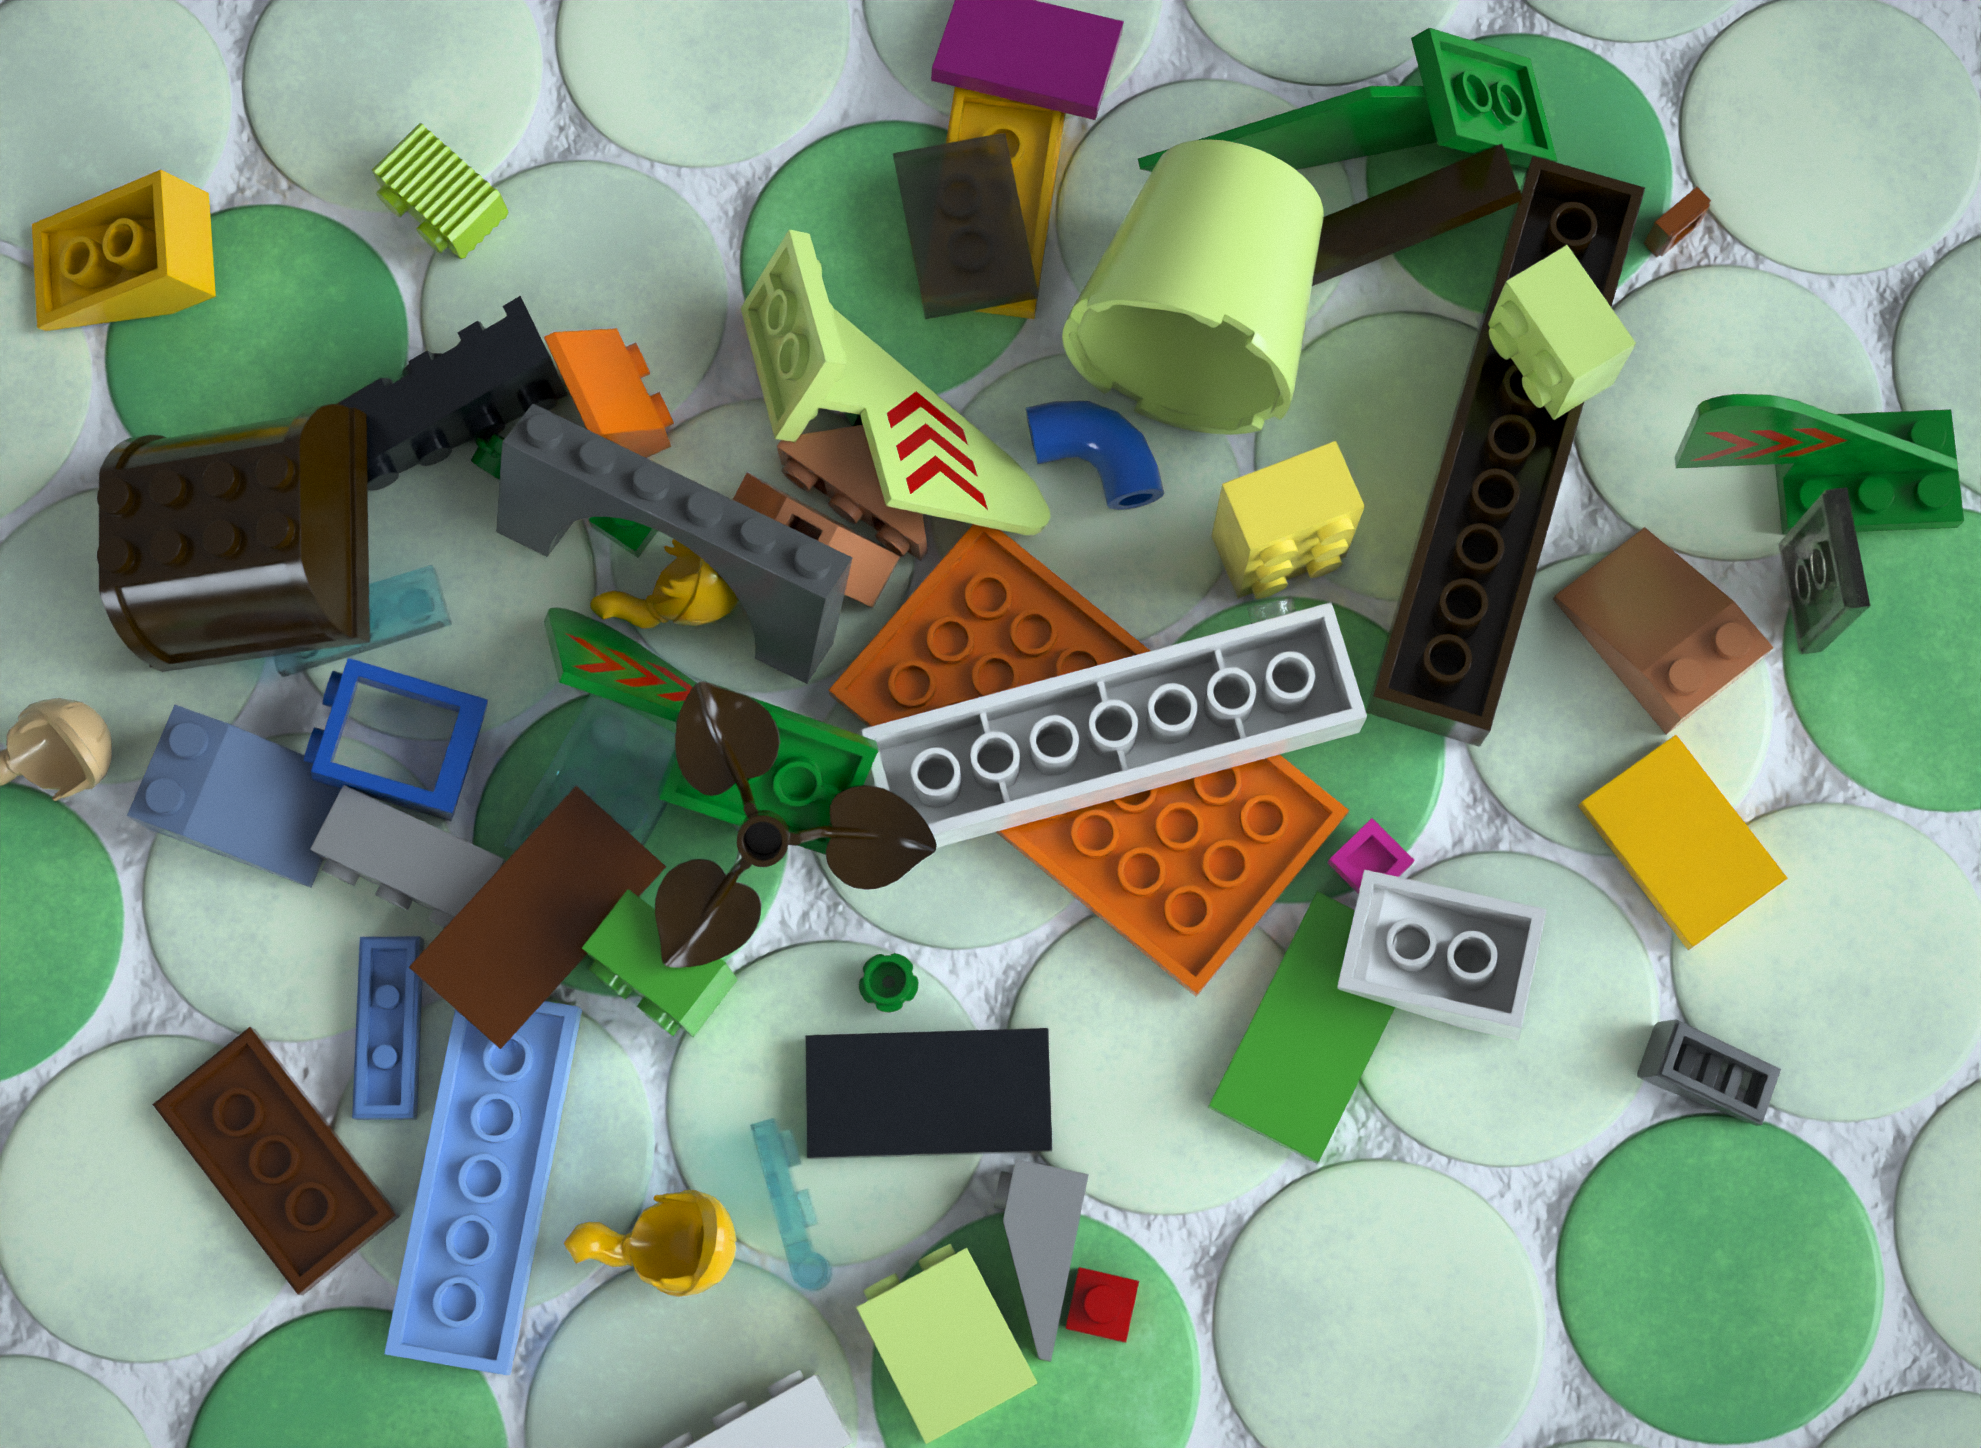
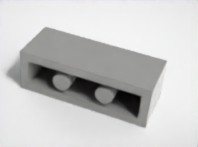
M343 785L310 849L326 861L322 868V871L353 886H355L359 877L379 885L375 894L377 897L408 911L412 901L433 911L428 920L443 928L452 921L506 862L502 857Z

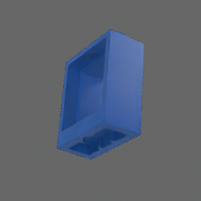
M348 658L343 673L332 671L322 705L331 707L325 729L313 728L306 748L304 762L313 764L311 769L313 781L340 789L345 785L371 798L452 821L486 714L488 699ZM358 683L458 712L434 792L333 762Z

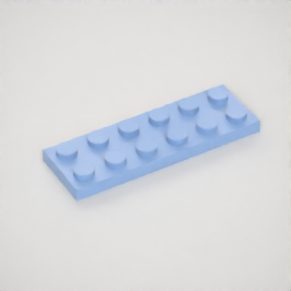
M544 1001L501 1049L455 1009L385 1355L511 1375L582 1013L580 1007Z

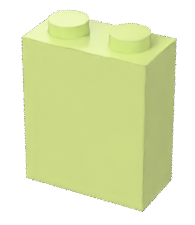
M951 1244L920 1259L918 1263L923 1271L901 1283L895 1273L866 1288L863 1292L868 1301L856 1307L926 1444L1038 1384L968 1249L965 1248L955 1253Z

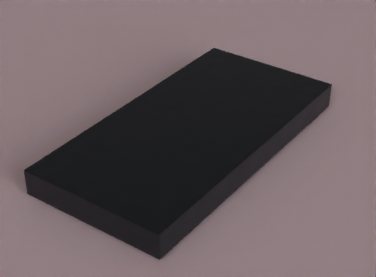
M1048 1028L805 1035L808 1159L1052 1152Z

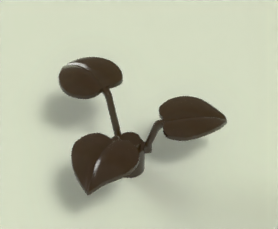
M706 681L698 682L687 695L679 712L675 733L676 758L684 778L692 787L704 795L715 796L722 794L736 783L744 806V812L747 816L742 821L737 835V848L742 857L730 869L727 875L717 863L708 859H692L680 863L666 874L655 898V917L660 938L662 962L665 966L672 968L700 966L723 958L744 945L758 926L762 902L760 896L753 888L736 881L751 865L768 867L779 862L786 854L788 845L797 846L802 842L814 839L830 838L826 848V860L833 874L846 885L857 889L869 890L885 887L899 880L919 862L933 854L937 848L934 835L924 818L911 804L897 794L873 785L854 786L839 792L833 798L830 805L832 826H818L796 832L789 831L787 823L779 814L769 810H758L750 785L746 779L759 777L768 772L777 758L780 737L775 720L762 704L751 697L721 688Z

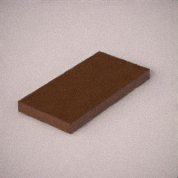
M576 785L416 958L409 968L501 1049L587 955L582 947L624 893L629 889L640 897L666 866Z
M252 1027L246 1029L152 1104L298 1295L307 1293L400 1217L395 1208L256 1029Z

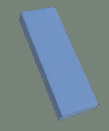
M420 936L360 937L353 1119L417 1120L422 979L409 966L424 951V939Z

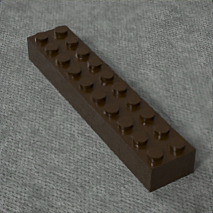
M1532 156L1521 183L1520 192L1523 201L1516 203L1366 708V713L1478 747L1481 746L1491 731L1584 405L1583 402L1553 420L1544 406L1541 408L1537 407L1527 396L1522 385L1523 375L1511 358L1504 359L1494 348L1489 337L1490 327L1488 323L1505 282L1566 245L1571 249L1610 307H1612L1645 192V187Z

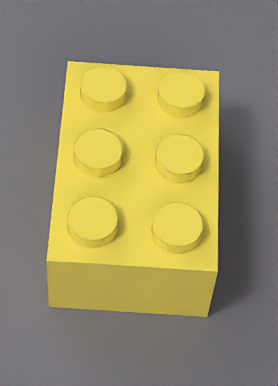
M1336 441L1222 484L1211 537L1238 599L1252 593L1256 599L1266 598L1285 589L1288 586L1286 581L1307 572L1310 578H1317L1331 573L1342 566L1341 559L1347 556L1365 506Z

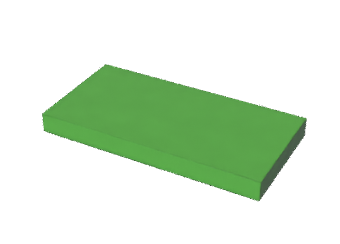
M1318 891L1314 895L1208 1106L1211 1110L1316 1164L1319 1163L1395 1009L1393 1006L1337 988L1355 910Z

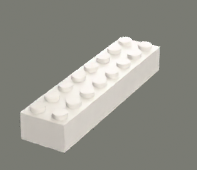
M1332 602L864 728L861 729V734L864 737L875 740L879 749L871 767L875 786L885 788L911 804L928 824L938 848L1360 733L1367 714Z

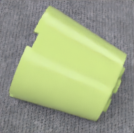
M1193 140L1180 143L1168 149L1158 160L1068 315L1063 328L1062 340L1065 352L1071 363L1089 383L1103 394L1108 393L1111 388H1114L1137 401L1134 412L1174 427L1202 433L1232 435L1260 431L1264 421L1272 417L1281 420L1287 413L1294 394L1324 217L1323 205L1314 187L1303 175L1287 163L1266 152L1243 144L1223 140Z

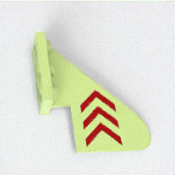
M788 230L741 307L774 438L796 442L809 421L816 417L820 408L859 414L886 506L1022 535H1036L1040 533L1049 522L1050 510L1036 482L1011 456L833 308L828 300L822 279L821 263L816 258L810 234Z

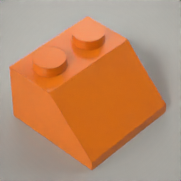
M617 328L562 331L544 336L587 430L645 458L671 447L665 428L674 424L660 392L649 396L641 378L650 375V372L636 342L625 346Z

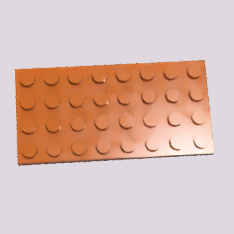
M973 524L828 691L833 699L867 727H872L1142 654L1150 650L1001 530ZM1279 754L1000 830L996 833L1197 997L1347 816L1349 810Z

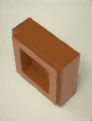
M1698 186L1695 187L1655 221L1643 244L1657 258L1664 256L1700 225L1710 207L1709 203L1711 200Z

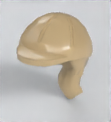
M53 698L30 704L21 712L16 724L8 731L6 738L7 748L0 751V786L14 780L18 775H23L27 780L42 789L59 790L52 797L54 801L69 797L85 789H93L107 774L112 760V737L107 724L93 708L83 702Z

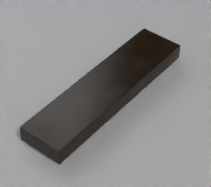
M1501 143L1323 217L1312 286L1523 201L1503 144Z

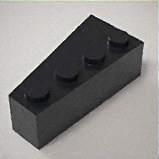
M521 295L503 305L507 317L486 329L481 322H474L457 332L461 341L449 351L443 354L425 351L408 361L409 364L402 372L403 377L393 383L390 378H379L337 403L348 408L355 407L366 413L368 490H379L391 485L398 479L399 473L418 464L429 466L439 463L452 453L453 448L472 439L474 441L478 438L490 439L493 433H501L505 428V424L522 417L532 404L550 411L557 405L558 399L568 395Z

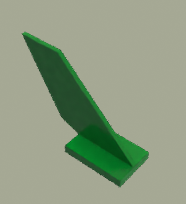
M1427 28L1411 38L1423 86H1368L1199 139L1223 140L1250 146L1282 160L1295 170L1437 142L1438 145L1472 154L1480 153L1502 143L1510 164L1528 168L1532 156L1558 162L1531 59L1433 28ZM1167 150L1138 158L1140 169L1152 172L1160 157Z

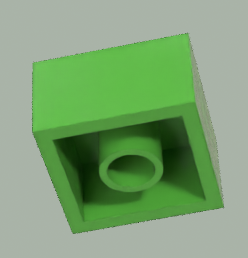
M629 889L582 947L594 960L588 970L598 980L625 1000L632 991L639 995L642 1000L636 1007L672 1036L681 1027L694 1037L738 980L722 959L693 967L672 968L665 966L661 957L655 909Z

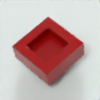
M1079 1267L1065 1329L1126 1343L1139 1281Z

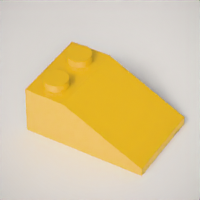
M161 169L32 224L37 328L44 331L169 315L216 297L209 193Z

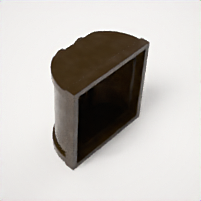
M327 404L305 409L298 416L169 438L161 435L133 437L120 442L109 452L99 471V490L97 493V503L99 505V548L97 551L99 593L106 613L119 637L138 658L149 664L150 668L166 672L370 642L366 413L355 407L348 408L339 404Z

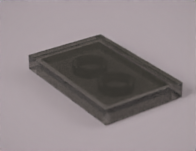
M994 134L893 153L925 320L1038 299V288L1006 134Z
M1847 487L1825 490L1778 544L1798 649L1802 654L1822 652L1871 606Z

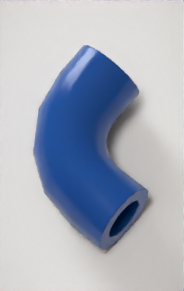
M1053 401L1025 408L1037 465L1066 458H1079L1090 462L1097 469L1101 477L1106 503L1110 509L1125 510L1137 508L1163 497L1164 489L1159 468L1144 435L1119 412L1090 401Z

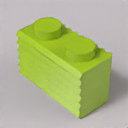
M419 123L372 169L381 187L376 192L378 198L396 216L401 218L408 212L421 223L416 228L417 232L440 254L446 248H449L460 259L466 258L468 253L474 250L476 245L481 243L484 237L489 235L492 229L499 225L501 220L506 219L509 213L497 189L493 188L488 181L484 180L480 174L468 166L463 159H460L455 152L451 151L447 145L422 123Z

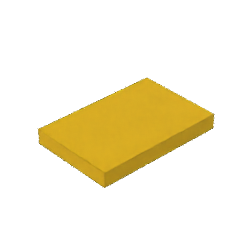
M1674 735L1578 805L1687 950L1693 948L1788 879L1677 735Z

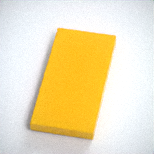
M959 87L954 88L921 294L923 305L1035 319L1066 113Z

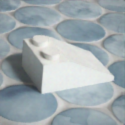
M1364 870L1337 988L1453 1026L1519 1041L1547 909Z

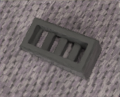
M1675 1019L1655 1024L1637 1077L1684 1098L1755 1126H1760L1764 1121L1781 1069ZM1699 1052L1705 1056L1697 1078L1694 1080L1690 1078ZM1724 1062L1729 1065L1720 1090L1717 1091L1713 1087L1721 1064ZM1744 1071L1751 1073L1752 1077L1744 1100L1741 1102L1736 1100L1735 1097Z

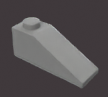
M1016 1159L1013 1173L1004 1171L1000 1173L994 1208L1005 1210L1003 1224L1038 1358L1051 1362L1089 1174Z

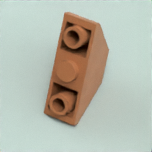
M863 425L801 434L796 442L785 440L779 442L777 450L781 464L784 466L781 471L793 484L807 492L812 487H815L831 498L828 502L829 506L843 519L852 524H856L861 519L878 531L875 537L885 548L901 557H904L908 552L922 561L928 553L922 513L886 506Z
M748 472L732 499L853 557L844 595L871 608L875 606L901 557Z

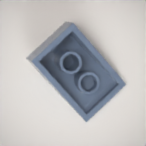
M174 704L127 816L154 832L312 888L323 859L310 849L341 789L313 781L311 775L313 764L304 762L305 755L231 724Z

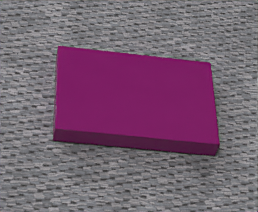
M955 0L932 66L931 81L1096 120L1121 40L1124 21L1036 0Z

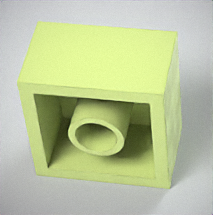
M1568 245L1507 280L1488 323L1490 327L1489 337L1496 351L1504 359L1511 358L1523 375L1522 385L1527 396L1537 407L1541 408L1544 406L1553 420L1613 385L1636 345L1634 339Z

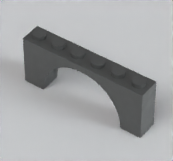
M535 404L530 406L503 440L497 533L548 557L573 522L583 518H621L658 530L696 553L733 590L746 611L753 629L756 648L755 659L806 684L809 682L834 643L853 557Z

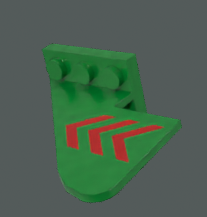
M1722 395L1707 399L1697 405L1674 457L1675 468L1775 464L1782 535L1958 528L1964 522L1951 409L1833 414L1797 400L1775 395Z
M554 607L548 610L544 625L559 683L673 721L677 725L681 707L697 682L633 639L602 622L565 608ZM752 698L770 712L776 722L780 737L778 755L769 771L759 777L746 778L758 810H769L779 814L787 823L789 831L792 832L818 826H832L830 805L833 798L845 789L864 785L879 751L877 742L873 739ZM674 749L658 787L659 799L740 826L747 816L744 812V806L736 783L719 795L708 796L700 793L684 778L678 765L676 750ZM830 838L814 839L802 842L797 846L826 855V848Z

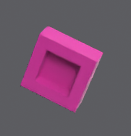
M1371 818L1327 863L1359 895L1364 870L1400 877L1415 860Z

